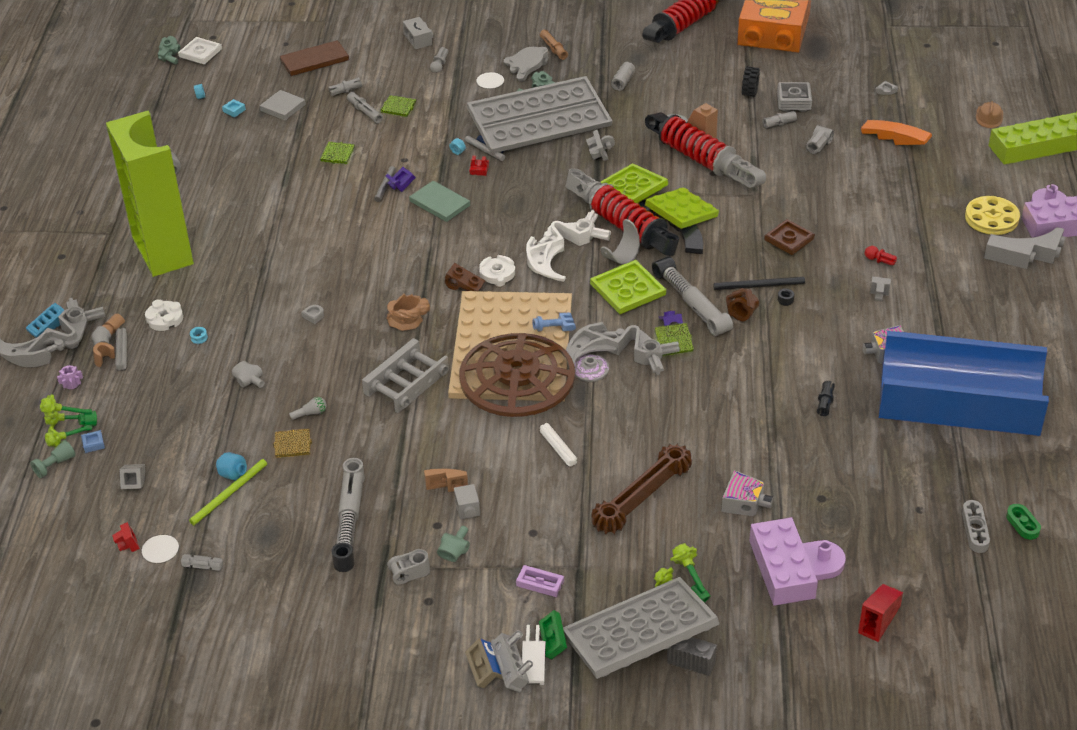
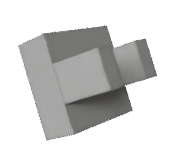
M872 276L870 294H876L875 300L882 301L883 295L889 296L891 279Z

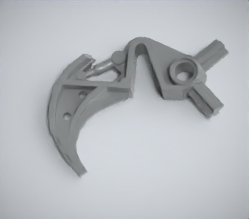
M69 298V301L66 302L68 309L58 316L61 328L65 333L47 328L39 337L24 343L11 344L5 343L0 339V355L9 362L22 367H38L49 364L52 357L51 352L55 350L62 351L65 347L73 349L79 345L85 328L88 325L87 321L105 317L103 307L84 311V309L79 307L77 299Z
M599 322L579 329L569 341L566 351L569 353L575 366L578 358L590 352L608 351L619 355L631 340H635L634 361L643 365L650 364L653 373L659 375L661 371H664L660 361L662 355L680 352L678 341L660 345L658 341L650 338L636 325L627 327L625 331L621 328L616 331H608L604 323Z

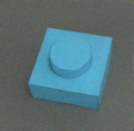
M234 99L222 106L223 112L233 117L246 110L245 104Z

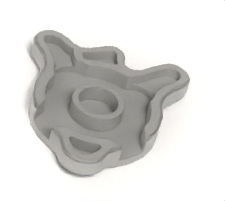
M527 47L513 56L506 57L504 64L510 66L511 73L518 72L517 79L523 82L531 72L536 71L543 65L542 61L543 59L545 60L549 51L546 47Z

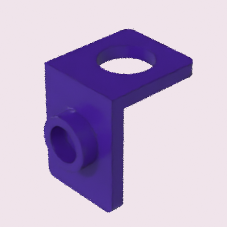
M674 310L664 312V316H658L664 322L667 338L685 334L682 314L675 313ZM671 322L679 324V330L676 333H672L669 330Z

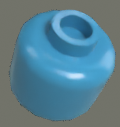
M227 452L218 458L216 468L221 477L235 481L245 474L247 464L243 456Z

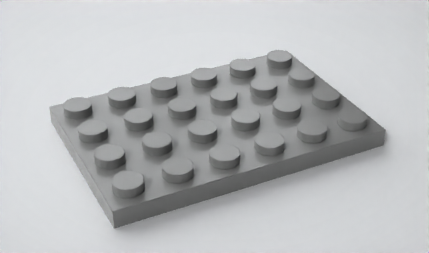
M678 577L563 627L565 638L596 679L620 668L627 667L638 660L647 658L656 652L668 649L676 643L688 640L703 631H708L712 627L719 625V621L712 610L681 577Z

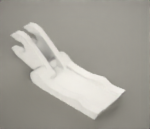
M527 625L526 641H523L522 662L523 664L527 660L533 662V666L526 672L529 683L544 685L545 641H539V625H536V641H530V625Z

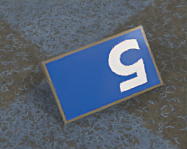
M479 638L465 653L477 686L485 688L495 677L502 680L503 677L491 642Z

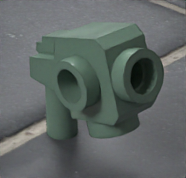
M168 36V38H162L158 52L159 60L164 62L167 60L175 65L178 63V59L172 56H175L181 49L175 37Z
M544 71L540 73L535 72L531 77V80H533L532 88L555 82Z

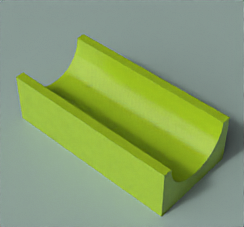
M149 111L106 122L131 235L150 273L155 277L193 265L194 262L171 149L168 145L157 147Z

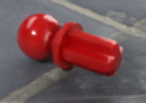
M868 246L865 249V256L869 260L877 258V263L883 262L891 266L896 264L897 257L886 253L884 249H881L880 252L876 246Z

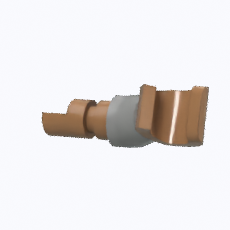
M114 314L104 325L98 326L92 333L94 363L98 367H101L103 364V356H109L111 359L115 358L114 347L109 344V340L113 333L125 322L120 314Z

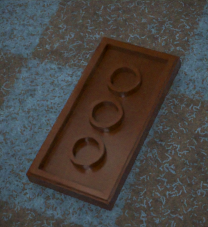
M338 40L280 56V61L290 76L349 60L348 53Z

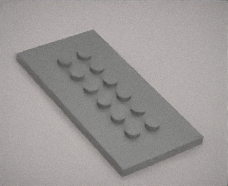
M587 76L467 103V109L491 154L612 126V119Z

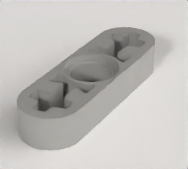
M968 500L963 505L962 516L969 547L974 552L983 553L988 550L990 542L983 507L978 501ZM971 524H978V525L981 526V528H980V529H975V528L971 527L970 525H971Z

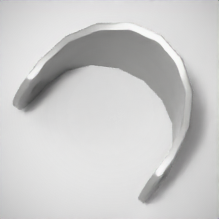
M628 219L623 220V237L617 249L612 253L607 247L603 246L600 248L603 257L622 265L635 259L640 246L638 230L634 223Z

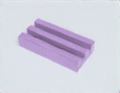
M524 565L516 580V586L557 597L561 584L563 585L564 576Z

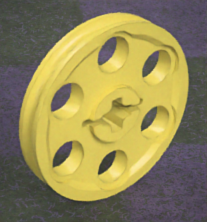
M982 196L973 199L967 205L965 219L973 229L990 235H1002L1013 231L1018 226L1020 212L1012 202L996 196Z

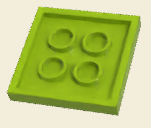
M632 163L602 180L601 183L613 185L616 190L626 195L628 199L630 198L635 203H639L668 186V179Z
M679 188L646 199L645 206L680 229L718 217L719 210L713 207L712 204L705 202L686 188Z
M637 260L590 278V284L619 314L666 295V289Z

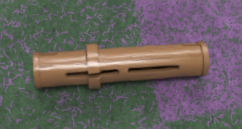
M544 29L540 32V38L546 42L551 51L560 59L565 60L568 57V52L563 48V45L557 42L548 30Z

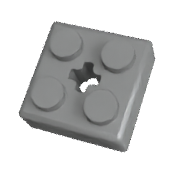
M809 82L778 83L777 97L780 110L785 112L790 110H799L801 112L811 110L812 95Z

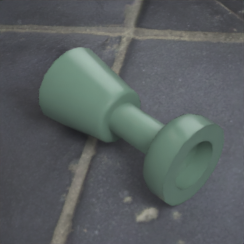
M63 440L51 452L50 457L43 461L34 459L30 462L34 473L39 478H43L47 475V467L55 462L59 464L73 458L76 454L69 442Z

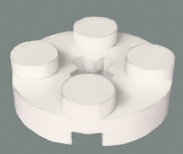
M497 255V258L494 259L487 257L480 263V278L498 287L504 286L505 282L510 281L515 276L514 262L509 257Z
M155 300L152 302V306L146 310L145 318L150 328L165 331L169 330V327L172 325L178 326L183 320V313L179 302Z

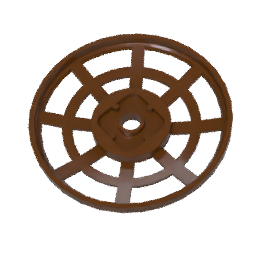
M510 333L489 338L472 348L461 363L459 381L464 395L478 408L499 416L524 417L545 412L562 402L573 388L575 366L569 353L553 340L535 334ZM504 340H510V341H505V342L498 343V344H496V345L493 344V343L500 342V341H504ZM526 340H534V341L542 342V343H545V344L549 345V347H544V346H542V345H540V344H538V343L531 342V341H526ZM516 344V348L512 350L504 351L500 348L506 345ZM524 345H529L540 350L530 352L523 350ZM482 348L487 349L480 356L477 363L466 365L475 353ZM559 351L567 359L569 370L557 367L556 358L551 352ZM491 352L498 355L495 361L484 362ZM546 354L551 361V365L541 364L538 357ZM494 368V375L487 380L483 375L482 369ZM476 370L477 377L482 384L474 392L466 382V371ZM540 370L550 372L543 382L538 379ZM556 374L567 376L568 379L564 386L553 396L547 387L553 382ZM499 381L510 386V388L505 390L493 384ZM530 383L535 386L526 390H517L519 386H525ZM488 389L496 394L507 396L508 406L488 402L480 396ZM540 392L546 399L534 405L516 407V397L529 396Z

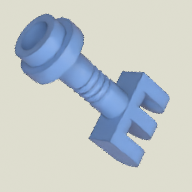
M569 312L559 313L558 319L542 320L541 316H537L532 320L533 329L537 331H542L543 327L561 326L563 331H573L576 329L572 315Z

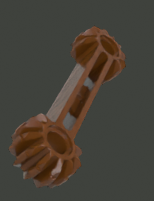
M669 443L668 447H662L661 452L658 454V461L612 501L606 502L603 500L602 504L596 503L595 509H592L591 512L593 527H596L598 532L604 531L605 534L612 532L615 535L616 530L622 531L627 521L626 516L674 474H678L681 477L682 473H688L692 465L690 450H687L686 446L680 447L678 443L675 446Z

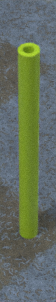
M261 459L191 517L189 522L195 526L267 466V462Z

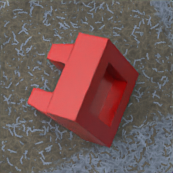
M472 156L469 169L470 175L486 176L489 160H487L486 156H483L482 160H477L476 156Z
M128 522L120 525L121 530L112 535L120 551L130 548L134 552L140 549L136 535Z

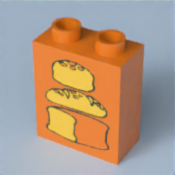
M745 0L739 17L737 45L799 52L810 15L811 0Z

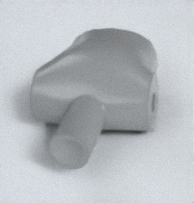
M242 361L232 369V376L237 379L241 387L254 383L259 388H262L265 384L259 378L263 375V372L258 365Z

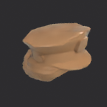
M403 294L397 300L390 301L387 305L389 312L386 318L389 326L401 331L416 329L423 321L421 315H425L430 310L429 301L426 298L413 296V294L407 296Z

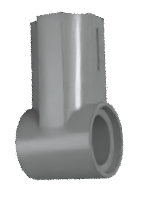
M817 125L813 136L806 144L809 152L816 154L821 151L825 144H830L834 137V130Z

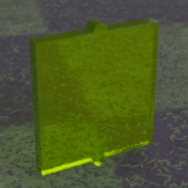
M390 95L386 102H384L381 113L407 117L411 110H413L416 99Z
M328 142L320 161L332 162L333 164H347L355 144Z
M687 323L655 327L656 341L660 345L677 341L679 343L680 352L664 354L662 356L694 351L691 341L692 335L689 333Z

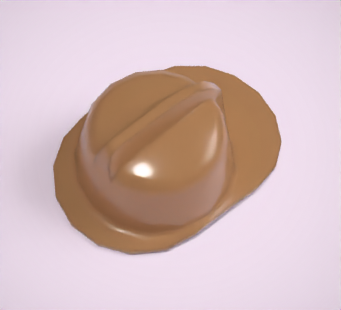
M993 101L984 103L977 109L976 121L982 127L996 128L1002 124L1003 110Z

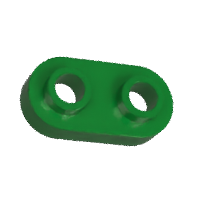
M1010 505L1006 514L1007 520L1021 537L1028 540L1036 539L1040 534V523L1024 505Z

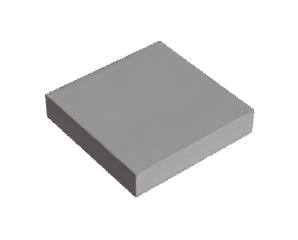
M279 90L260 105V111L282 120H287L305 106L306 103L303 98Z

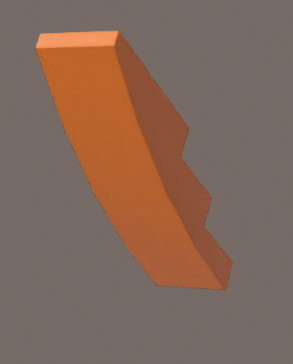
M867 120L861 127L862 134H877L878 139H893L895 145H925L932 137L930 132L883 120Z

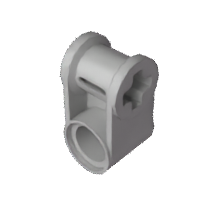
M416 549L400 556H394L387 563L389 570L393 573V581L396 584H404L408 581L425 577L430 573L428 553L423 549Z

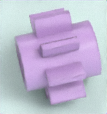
M65 366L59 371L60 376H57L59 384L63 385V388L74 389L81 384L80 379L83 376L76 366Z

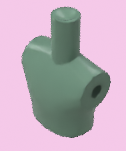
M461 526L455 536L444 533L437 554L443 559L456 562L469 549L470 542L463 539L469 531L468 528Z

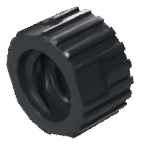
M781 289L778 292L777 300L779 304L788 306L793 304L795 294L791 289Z

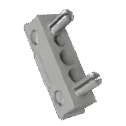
M517 630L512 636L501 633L495 640L492 639L491 645L506 688L520 693L522 688L529 683L526 672L533 666V662L527 660L523 664L516 642L523 634Z

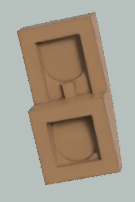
M456 469L424 470L427 490L447 487L448 492H453L455 487L468 485L466 471Z

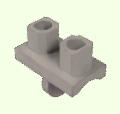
M598 130L593 131L594 136L586 139L590 148V154L593 160L602 157L604 161L608 160L605 149H611L615 144V140L609 135L600 139Z

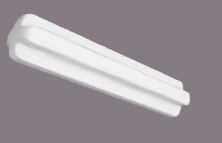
M548 423L541 425L540 432L569 467L576 465L577 457Z

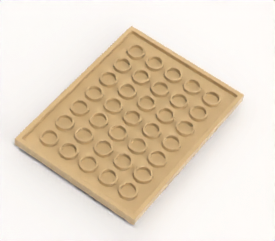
M462 291L448 392L449 398L468 399L464 395L459 381L461 363L472 348L489 338L510 333L535 334L553 340L566 350L570 331H563L561 326L543 327L542 331H537L533 329L532 320L537 316H541L542 320L558 319L559 313H571L572 293ZM504 340V341L496 342V343H493V344L496 345V344H498V343L505 342V341H510V340ZM526 340V341H531V342L538 343V344H540V345H542V346H544V347H549V345H547V344H545V343H542V342H538V341H534V340ZM516 344L506 345L500 348L504 351H508L515 349ZM524 345L523 350L530 352L540 350L529 345ZM482 348L475 353L466 365L477 363L480 356L487 349ZM559 351L551 352L556 358L557 367L567 369L566 358ZM491 352L484 362L495 361L498 355ZM546 354L538 357L541 364L551 365V361ZM494 368L482 369L483 375L487 380L494 375ZM476 370L465 372L466 382L474 392L482 385L477 377ZM540 370L538 379L543 382L550 372ZM556 374L553 382L547 387L553 396L564 386L567 376ZM499 381L493 384L505 390L510 388V386ZM530 383L525 386H519L517 390H526L535 386ZM488 389L480 396L482 399L508 400L507 396L496 394ZM540 392L529 396L516 397V400H546Z

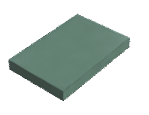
M435 181L430 182L409 196L410 202L446 222L471 206L470 200Z

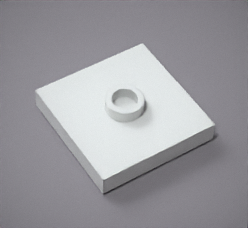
M196 37L180 50L178 54L181 58L206 64L222 49V44Z

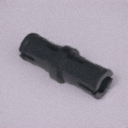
M824 381L821 394L818 395L817 414L821 410L820 416L829 415L830 405L834 400L833 391L835 384L832 381Z

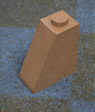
M705 103L694 109L687 123L711 135L712 138H716L718 110Z

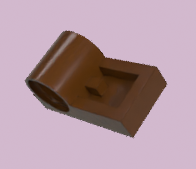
M455 262L445 276V284L452 290H457L461 287L466 291H480L485 283L484 279Z

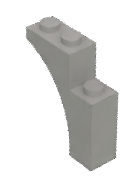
M1057 227L1045 235L1033 238H1008L991 234L984 258L1027 269L1029 263H1033L1034 259L1053 264L1055 257L1059 258L1066 237L1063 236L1064 229Z

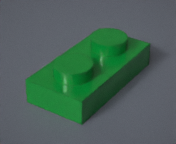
M555 610L539 621L542 641H545V657L551 660L567 648L561 616Z

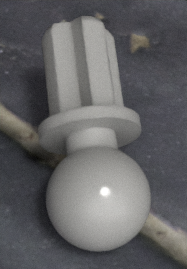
M441 47L437 56H434V61L430 65L432 72H440L442 70V65L445 64V58L448 54V49L445 47Z

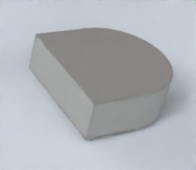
M311 305L303 310L301 315L306 320L316 324L323 319L324 311L319 305Z

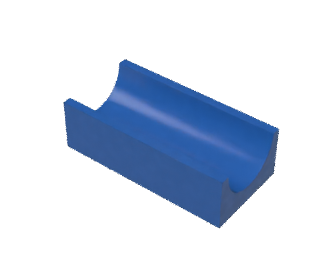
M887 330L882 363L879 418L1041 436L1049 402V396L1042 395L1047 347Z

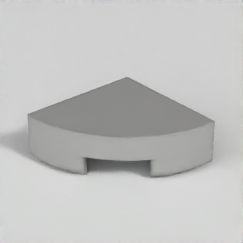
M886 81L875 89V93L881 95H890L898 92L897 86Z

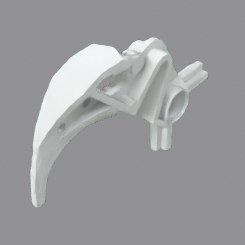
M594 210L588 212L585 218L579 219L574 223L554 221L536 246L537 240L532 236L530 237L526 246L527 265L537 274L564 282L566 276L555 273L550 266L553 257L557 253L564 251V238L581 246L589 243L593 237L609 241L611 231L595 228L594 223L598 214Z

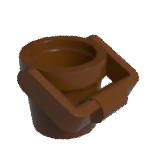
M741 288L733 291L732 294L726 297L729 315L739 321L749 319L759 306V300L756 295L752 294L751 289Z

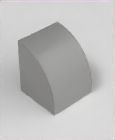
M145 464L124 465L120 468L121 489H138L143 487Z

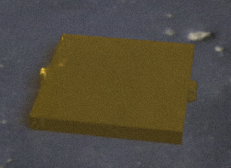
M310 429L275 432V442L273 443L275 458L310 455V444H312Z

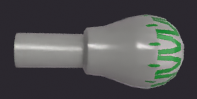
M314 397L303 408L289 414L292 420L304 415L321 414L325 411L327 404L323 398Z

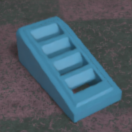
M56 303L52 304L26 327V330L37 338L47 328L55 329L60 326L58 316L64 309Z

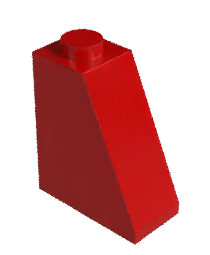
M882 584L862 605L858 633L879 642L901 607L903 592Z

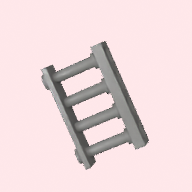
M413 338L362 379L363 392L370 397L373 393L379 391L394 400L395 412L399 413L437 380L447 374L449 371L448 357L445 355L439 361L420 353L419 341ZM417 359L430 366V368L423 372L410 365V363ZM402 370H406L418 378L411 383L397 374ZM392 380L405 389L397 393L384 386V384Z

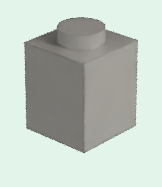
M474 484L455 487V504L459 518L465 519L480 516L479 499Z

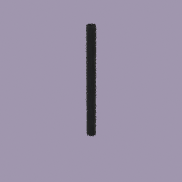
M805 277L713 283L714 290L805 284Z

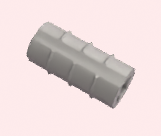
M624 62L616 75H614L611 86L615 90H623L635 72V66L632 63Z

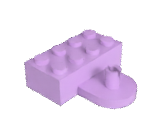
M1051 184V188L1050 185H1047L1046 188L1035 191L1031 202H1025L1021 218L1031 237L1045 235L1057 227L1064 229L1063 236L1065 237L1077 236V196L1066 197L1053 184Z
M792 517L751 524L749 541L773 606L815 599L818 580L836 577L844 569L845 554L838 545L827 540L802 543Z

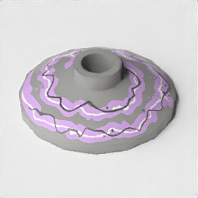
M582 355L575 362V377L586 382L601 380L609 372V363L599 355Z

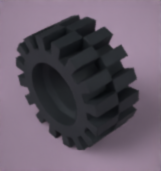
M746 66L742 81V95L756 96L760 68Z

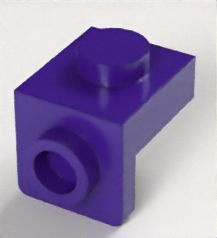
M404 167L393 177L389 174L385 175L389 180L387 184L395 190L397 188L401 192L416 178Z

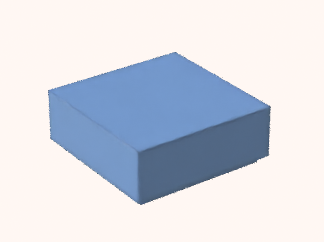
M101 430L81 435L85 453L105 448Z

